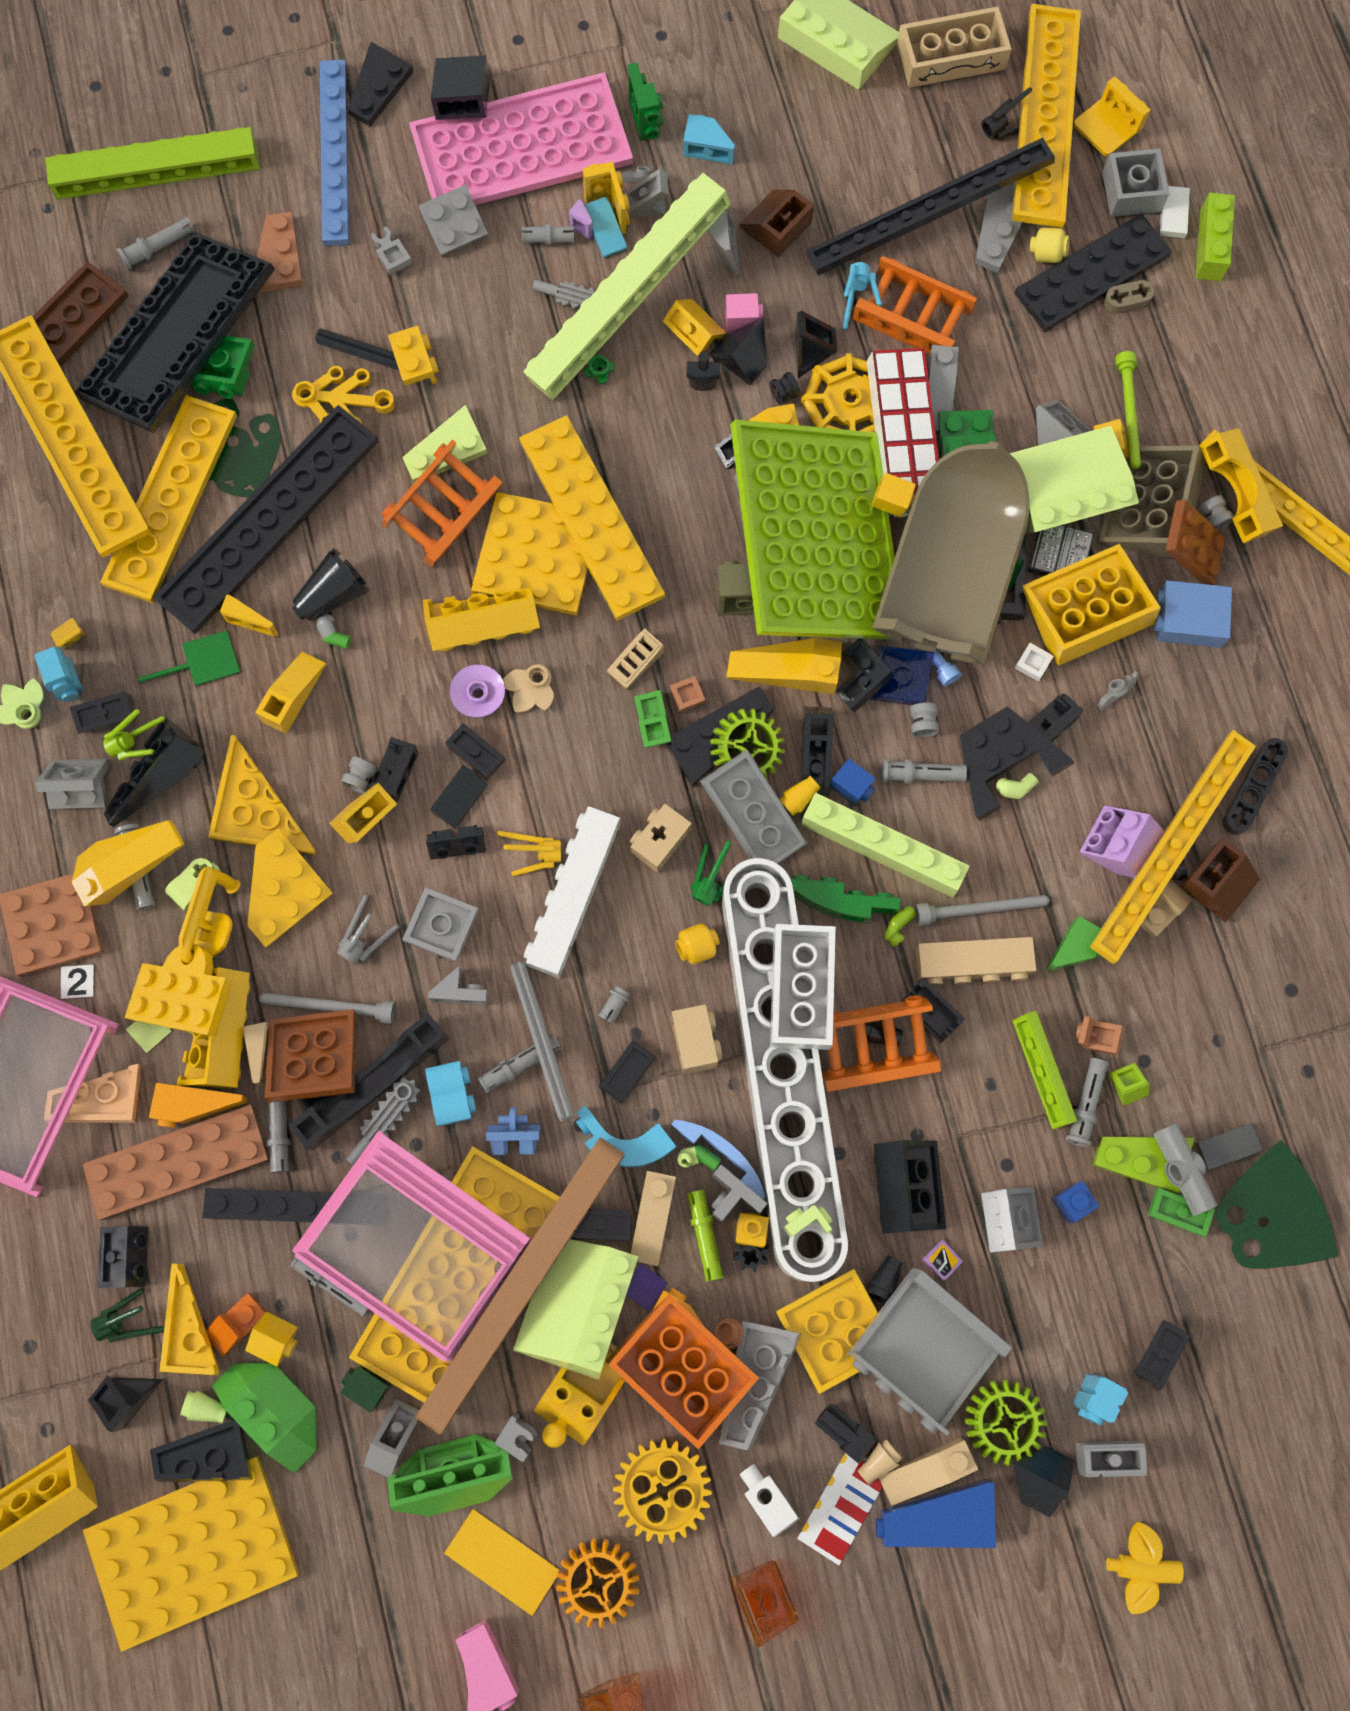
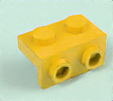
M418 325L388 335L405 386L428 378L431 379L432 384L437 383L435 373H438L439 369L435 358H429L427 351L432 348L427 334L422 335Z

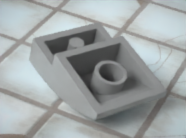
M727 208L710 226L707 232L721 260L734 275H739L736 227Z

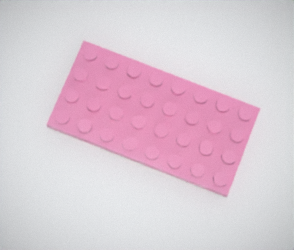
M605 72L488 102L486 117L436 120L435 116L409 122L431 199L466 184L474 204L479 205L582 178V168L592 164H603L613 161L615 169L633 164V155Z

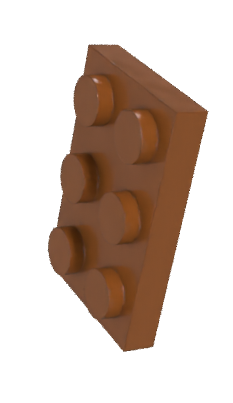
M1186 499L1178 500L1175 503L1166 551L1199 582L1215 585L1217 575L1220 572V558L1225 547V537Z

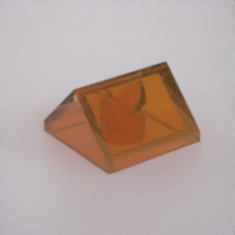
M776 1560L768 1561L731 1578L757 1647L763 1646L799 1620Z

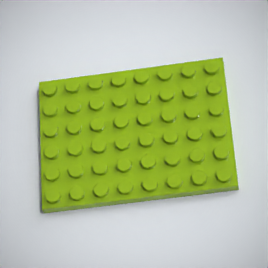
M735 419L730 426L757 635L893 640L872 628L895 559L889 514L886 511L871 506L878 483L883 477L877 433Z

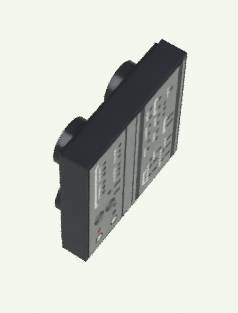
M1066 525L1038 531L1028 572L1046 576L1089 557L1094 533Z

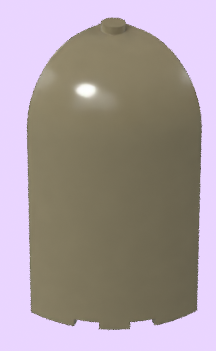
M990 441L988 444H973L957 448L938 460L926 473L914 496L872 627L873 629L897 642H900L902 638L915 643L914 649L932 655L937 650L952 654L951 660L984 665L1029 518V491L1024 472L1017 460L1004 449L1002 444Z

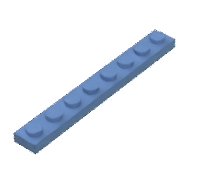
M345 60L320 61L322 242L324 246L350 245L347 66Z

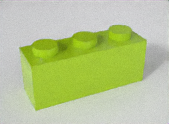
M1209 192L1200 209L1196 279L1222 281L1231 265L1235 195Z

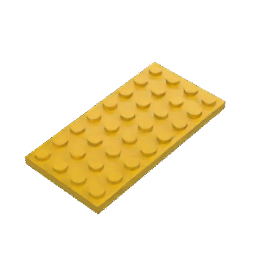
M473 1146L451 1182L532 1239L560 1198V1196ZM432 1215L382 1302L446 1347L502 1264ZM376 1313L349 1356L353 1361L425 1403L452 1362V1360L450 1362L447 1360L445 1362Z

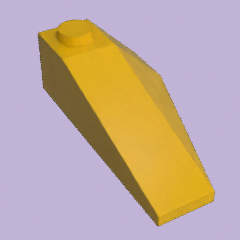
M172 820L97 841L77 857L72 884L85 907L108 904L185 844Z

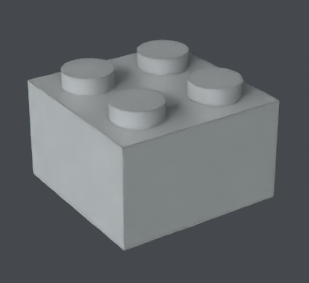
M1161 148L1109 153L1102 174L1110 216L1161 212L1170 194Z

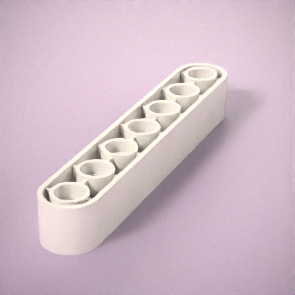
M753 858L735 866L727 876L722 897V910L760 1171L766 1196L765 1202L768 1203L766 1205V1212L769 1218L768 1225L774 1259L779 1268L791 1278L799 1281L815 1282L831 1277L841 1268L848 1251V1239L818 1049L770 1047L771 1021L762 1013L763 1003L772 999L773 963L762 964L758 962L754 957L753 950L762 943L773 946L776 924L799 925L793 886L789 875L780 865L768 859ZM753 888H759L767 893L769 902L764 907L754 908L746 902L745 894ZM778 1056L789 1058L795 1067L794 1075L788 1079L775 1077L770 1069L771 1061ZM795 1114L802 1120L803 1132L799 1137L788 1138L782 1134L779 1128V1121L782 1116ZM802 1172L810 1177L812 1191L807 1197L799 1198L789 1191L788 1180L793 1173ZM812 1205H815L817 1209L823 1207L833 1221L829 1224L832 1231L828 1234L823 1232L815 1220L792 1237L783 1228L788 1224V1221L785 1219L799 1207L804 1212ZM804 1232H813L821 1240V1250L814 1258L802 1256L797 1249V1240Z

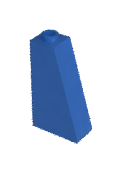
M982 1479L881 1510V1518H876V1537L881 1538V1543L885 1547L996 1548L994 1482L989 1479Z

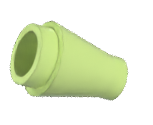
M197 1390L196 1393L188 1391L180 1415L187 1417L188 1421L218 1422L223 1424L227 1411L222 1403Z

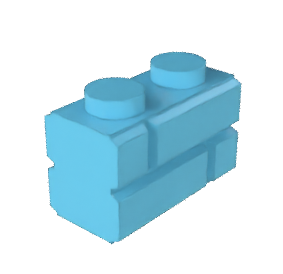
M1086 1374L1081 1384L1082 1391L1078 1390L1073 1401L1075 1407L1080 1409L1078 1415L1102 1426L1104 1421L1109 1423L1115 1422L1120 1411L1118 1406L1123 1405L1128 1392L1124 1387L1106 1377Z

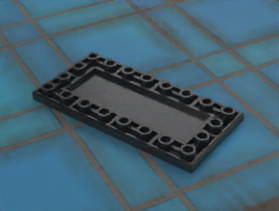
M195 232L188 239L187 244L178 256L173 259L165 273L157 280L150 293L142 300L134 314L127 320L119 334L113 338L103 355L97 359L96 364L88 375L82 379L80 385L75 390L76 396L154 434L269 279L275 268L265 260Z

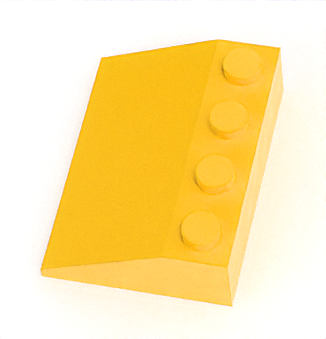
M1120 544L1022 586L1044 644L1050 654L1054 656L1053 659L1057 666L1154 625L1161 608Z

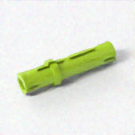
M705 1189L687 1193L692 1215L690 1222L691 1226L695 1228L705 1281L724 1278L711 1222L714 1219L713 1215L709 1213Z

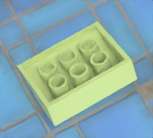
M794 0L780 16L778 38L858 90H860L897 45L899 35L898 31L849 0Z
M1112 426L1010 453L1020 464L1028 485L1030 504L1026 534L1139 503L1133 476Z
M570 1239L532 1296L513 1351L599 1380L637 1265L638 1256L611 1247Z

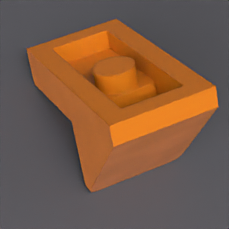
M247 1293L226 1314H220L206 1331L211 1345L222 1357H225L252 1332L253 1327L266 1312L251 1293Z

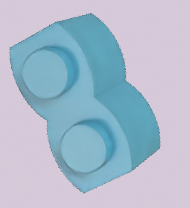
M52 647L35 654L34 657L44 685L48 691L54 693L56 699L71 702L83 694L84 691L73 661L65 656L61 648Z
M457 1061L426 1068V1077L437 1127L472 1120V1113L477 1112L474 1096H468L466 1084L471 1083L468 1067H462L461 1062Z

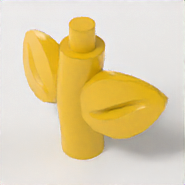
M1136 1522L1131 1528L1128 1537L1130 1556L1119 1554L1117 1559L1107 1558L1106 1560L1107 1571L1117 1572L1119 1577L1130 1579L1125 1589V1600L1131 1614L1147 1612L1157 1604L1160 1596L1158 1584H1181L1184 1577L1181 1561H1161L1163 1545L1157 1533L1149 1526Z

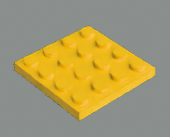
M496 492L471 588L472 594L482 593L488 597H494L496 591L531 587L535 607L577 616L589 569L553 503Z

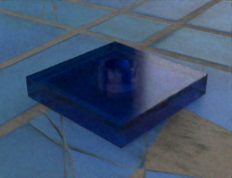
M880 646L878 656L893 671L895 676L870 699L906 705L926 703L935 657L934 652Z

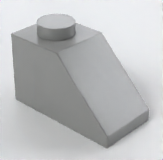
M398 1399L394 1401L370 1444L363 1466L388 1478L395 1472L418 1425L419 1420L415 1417L419 1409Z

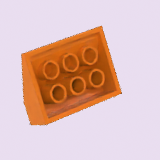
M670 1294L623 1340L606 1360V1363L698 1450L759 1379L755 1373Z

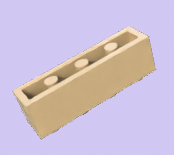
M1033 937L918 944L915 948L918 982L924 978L931 986L943 985V981L954 980V984L957 985L972 983L971 979L981 978L983 983L999 982L1000 977H1011V981L1028 980V976L1036 972Z

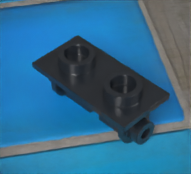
M477 825L458 828V836L453 837L452 829L432 831V834L427 835L426 844L431 859H445L453 856L486 852L483 827H477Z

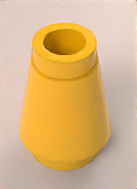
M809 776L807 779L782 792L784 795L779 800L794 816L805 809L814 794L821 787Z

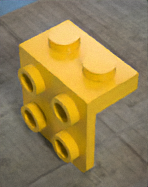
M1114 76L1107 82L1102 98L1076 118L1073 126L1101 154L1108 157L1109 153H1114L1143 129L1150 109L1143 100H1140L1129 90L1126 84Z
M613 161L603 164H592L582 168L585 203L607 197L609 202L612 201L622 235L627 234L626 225H630L628 214L630 206L627 194L622 193L623 180L620 171H615Z

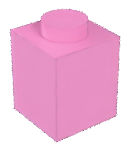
M757 293L726 295V332H733L763 318V304H758Z

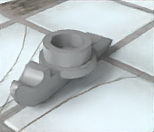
M638 166L636 171L627 170L621 173L623 182L639 183L652 174V169L647 166Z
M1134 671L1132 675H1126L1125 680H1112L1108 685V693L1100 699L1097 705L1098 709L1103 711L1118 698L1124 696L1135 685L1139 673Z

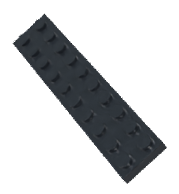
M337 405L153 597L155 601L193 634H196L222 607L226 595L232 596L379 442L378 437Z

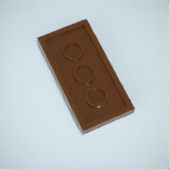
M88 261L33 316L60 366L129 296L125 289Z

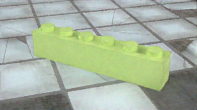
M817 793L814 794L801 823V826L952 898L958 892L969 869V865Z

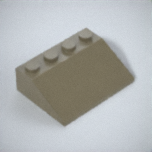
M1139 446L1141 466L1138 469H1132L1130 459H1126L1133 476L1139 503L1106 512L1104 514L1099 543L1111 547L1120 544L1124 550L1159 558H1173L1166 551L1175 503L1178 500L1186 499L1196 509L1206 461L1200 446Z

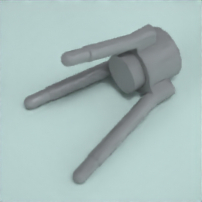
M367 894L363 896L337 950L338 954L354 965L359 959L365 962L375 949L400 928L398 924L394 925L366 950H363L366 944L360 941L359 938L371 920L372 915L367 914L354 936L352 934L369 898Z

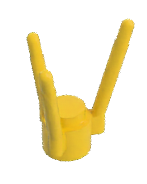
M497 832V835L501 837L538 843V845L505 844L503 848L514 851H538V860H544L542 863L512 871V876L544 868H554V862H561L560 840H553V837L542 838L513 832Z

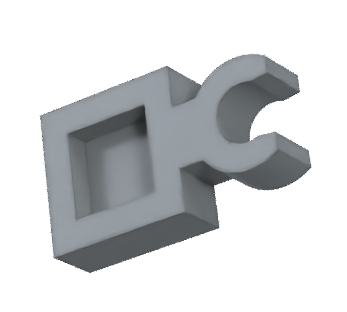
M385 226L383 227L386 235L384 238H377L375 233H372L371 236L374 245L378 248L376 249L378 258L388 274L392 275L411 265L412 260L399 238L392 241L391 231Z

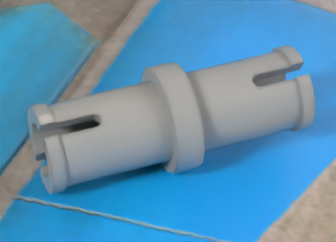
M550 224L535 227L522 226V244L545 243V245H551V243H574L573 225L550 226Z

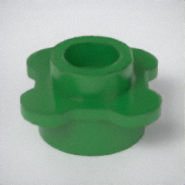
M594 355L589 361V367L584 369V374L587 378L592 377L596 379L599 384H605L608 382L610 372L615 370V364L604 356Z

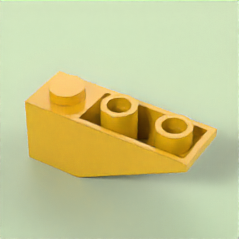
M301 652L268 689L255 713L262 723L287 735L327 664L309 654Z

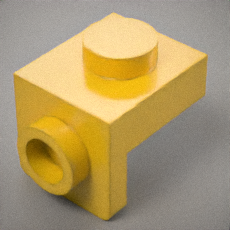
M740 1213L735 1233L736 1243L760 1248L765 1247L769 1218L762 1217L756 1213Z

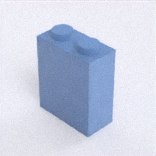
M1166 580L1161 589L1156 591L1155 600L1161 607L1156 622L1153 625L1154 631H1157V641L1222 648L1230 639L1232 587Z

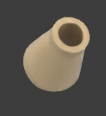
M885 1439L882 1443H877L862 1467L857 1471L870 1485L876 1479L900 1466L898 1462L903 1456L888 1439Z

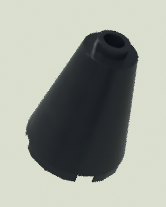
M336 548L328 552L293 599L295 606L292 609L301 620L307 618L309 621H312L366 594L370 590L369 587L364 586L366 582L347 559L344 561L340 559L339 555L341 553Z

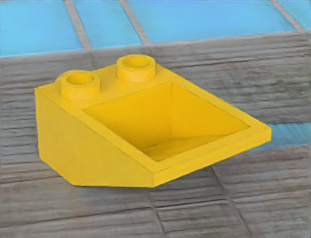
M612 1343L610 1345L606 1360L617 1348V1346H615ZM606 1360L599 1380L561 1367L534 1410L535 1413L550 1422L542 1432V1440L546 1446L550 1448L560 1447L566 1440V1434L583 1446L585 1445L625 1382L606 1363Z

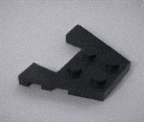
M1008 706L960 735L974 811L979 820L1001 808L987 783L1034 754L1038 753L1052 777L1075 764L1071 757Z

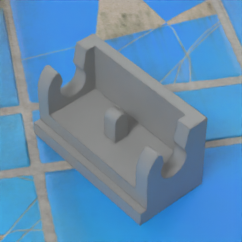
M515 1412L495 1444L521 1462H524L532 1450L524 1442L526 1440L533 1441V1436H537L538 1433L532 1425L520 1418V1413Z

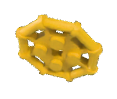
M846 353L844 357L821 366L816 365L812 369L813 374L805 394L801 396V404L805 406L815 427L840 429L829 425L834 420L837 424L841 426L848 425L849 430L856 431L855 425L870 420L873 425L858 431L875 432L869 377L864 374L863 377L856 375L857 372L852 370V368L868 373L867 361L856 358L851 353ZM840 369H846L845 372H842L835 376L830 375V373H833ZM824 381L827 384L824 394H816L820 382ZM846 394H850L852 397L856 396L855 402H847L845 400ZM816 404L824 405L828 413L824 419Z

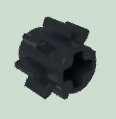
M735 1241L734 1246L740 1251L733 1254V1260H740L742 1271L747 1267L752 1268L755 1273L760 1263L767 1265L768 1259L762 1254L769 1252V1245L760 1248L737 1244ZM752 1249L756 1250V1254L753 1253L751 1254V1256L746 1255V1251L750 1252Z

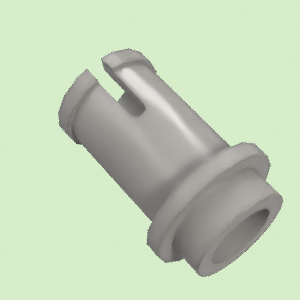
M615 986L614 990L610 989L611 995L598 1014L603 1019L607 1018L606 1021L615 1024V1020L625 1003L630 1002L628 1000L630 994Z

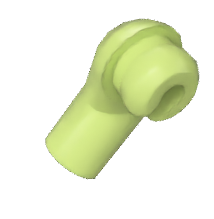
M1028 773L1019 782L1001 778L996 783V790L1004 797L1020 799L1038 784V779L1031 773Z

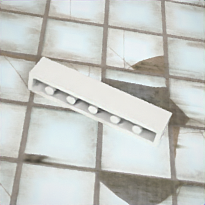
M589 806L585 814L580 813L575 827L579 829L575 839L571 838L565 851L568 858L565 865H559L555 880H558L555 891L550 889L546 897L545 906H548L544 917L539 916L534 929L537 932L534 943H528L524 953V958L527 959L526 964L529 968L560 979L619 830L620 817Z

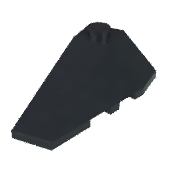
M165 717V721L158 724L143 746L147 750L153 749L154 754L143 756L139 762L134 761L130 768L132 771L129 782H124L119 786L106 808L104 816L112 827H115L184 778L192 768H196L202 761L204 751L200 745L168 718Z

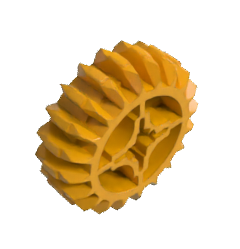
M592 1538L591 1549L589 1550L584 1541L580 1542L579 1549L581 1554H578L573 1548L570 1549L569 1555L573 1562L563 1559L561 1565L568 1571H558L557 1578L566 1581L556 1586L557 1591H566V1594L559 1598L560 1604L570 1601L571 1604L567 1607L566 1614L570 1615L576 1609L578 1614L576 1615L575 1622L580 1623L583 1615L587 1616V1627L590 1628L593 1625L594 1618L599 1619L600 1628L605 1627V1617H609L612 1625L616 1624V1611L623 1618L626 1617L627 1611L623 1604L629 1607H633L635 1601L628 1594L638 1595L639 1593L638 1587L630 1585V1583L639 1581L638 1574H629V1572L636 1568V1563L630 1562L625 1564V1561L630 1556L628 1551H625L621 1556L617 1555L620 1549L619 1543L614 1545L612 1551L608 1550V1539L603 1540L602 1548H597V1540ZM601 1557L608 1559L618 1568L602 1570L593 1558ZM584 1562L588 1578L579 1587L573 1588V1574L576 1568ZM593 1572L595 1576H600L599 1580L601 1577L605 1579L602 1587L603 1593L601 1590H596V1587L592 1588V1586H589L593 1582ZM623 1577L624 1587L622 1593L614 1603H611L608 1587L616 1582V1579ZM594 1596L603 1608L590 1607L580 1601L579 1597Z

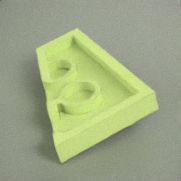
M466 405L403 456L413 483L436 459L433 454L442 443L447 446L452 439L456 442L452 454L463 464L487 454V449ZM443 462L435 474L438 475L452 468L446 462Z

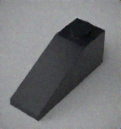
M804 707L801 781L811 776L821 787L817 794L829 796L834 712L831 707Z

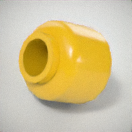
M702 923L681 930L678 940H675L676 949L682 961H688L692 965L715 957L716 946L720 944L716 931L714 929L709 930Z

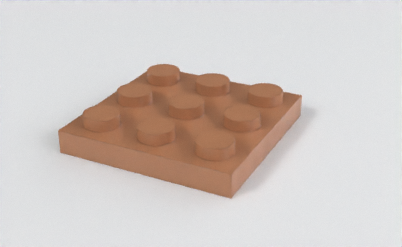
M73 874L0 894V905L17 976L22 977L103 953L93 906L85 907L72 884Z

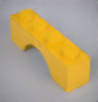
M1240 428L1219 433L1199 445L1209 469L1222 474L1230 482L1236 493L1238 508L1232 520L1243 543L1262 538L1283 526Z

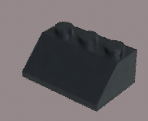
M901 1140L874 1144V1161L877 1173V1192L879 1194L882 1234L946 1229L937 1141Z

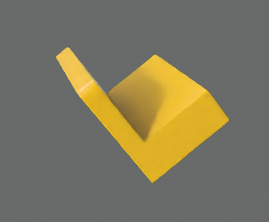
M693 299L676 300L663 319V322L697 356L701 352H706L714 339L723 338L726 335V332Z

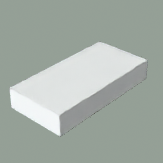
M1168 186L1170 194L1160 214L1159 235L1185 238L1188 231L1190 188Z

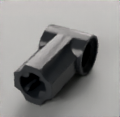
M831 1403L822 1411L814 1423L839 1444L838 1447L859 1465L878 1441L859 1423L855 1424L847 1415Z

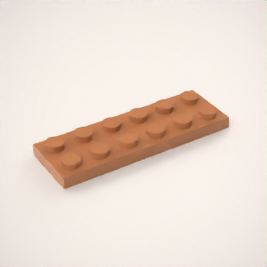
M250 1104L91 1160L82 1165L97 1219L104 1220L270 1161L254 1105Z

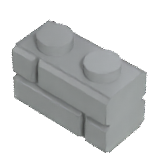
M1076 1442L1078 1474L1084 1477H1099V1475L1102 1477L1147 1476L1145 1444L1142 1442Z

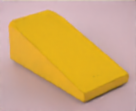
M226 595L220 612L227 623L269 636H278L279 633L272 622L231 595Z
M70 618L51 632L55 644L61 649L68 648L86 634L73 618Z

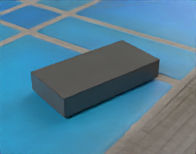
M1252 1123L1195 1143L1205 1163L1206 1171L1263 1151Z

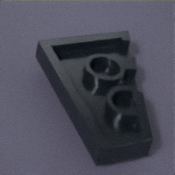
M371 42L348 107L350 116L371 127L414 72L412 65Z
M235 1420L150 1450L154 1479L158 1482L253 1480L243 1428Z

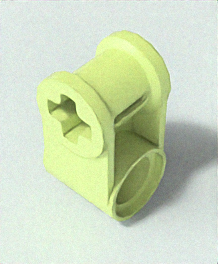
M199 858L192 861L165 889L166 894L185 912L188 910L200 871L204 867H212L221 871L216 864L211 863L207 859Z

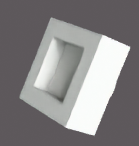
M1029 643L1015 669L1039 682L1054 656Z

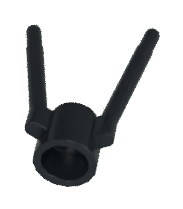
M1031 87L1027 88L1014 100L1009 98L990 116L981 121L982 129L988 138L997 137L1000 141L1006 136L1019 133V126L1005 130L1006 126H1008V119L1005 114L1032 92Z

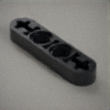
M1278 738L1269 739L1259 749L1224 816L1223 826L1230 834H1242L1253 823L1288 755V746L1283 740ZM1274 746L1277 748L1276 753L1278 755L1270 763L1266 762L1271 754L1270 749ZM1257 768L1267 771L1269 776L1267 781L1262 782L1256 778L1255 770ZM1245 791L1255 794L1257 800L1254 805L1247 804L1243 800V793ZM1241 810L1246 811L1240 819L1242 824L1236 827L1234 825L1235 820L1232 818H1235Z

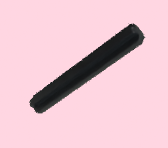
M323 328L317 331L315 339L320 345L399 370L392 351Z

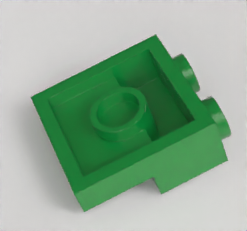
M638 63L627 64L628 98L639 140L656 139L660 136L659 126L663 125L660 110L663 109L661 93H656L654 83L647 84L645 73H640Z
M226 336L192 381L193 389L201 395H208L210 391L217 392L226 399H232L234 395L242 396L250 376L247 366L255 347L252 339Z
M993 410L940 411L938 413L939 460L949 452L963 446L988 444L990 441L996 442V434L993 431Z

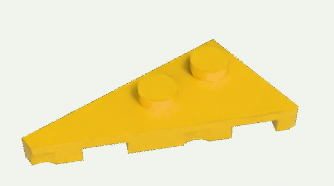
M172 1264L160 1372L219 1375V1367L184 1264Z

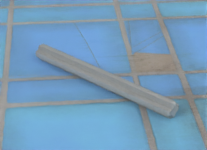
M524 962L512 964L510 969L557 1116L560 1121H567L574 1117V1113L527 967Z

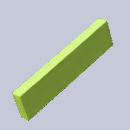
M1037 1011L1029 1012L1012 1020L1052 1129L1077 1122Z

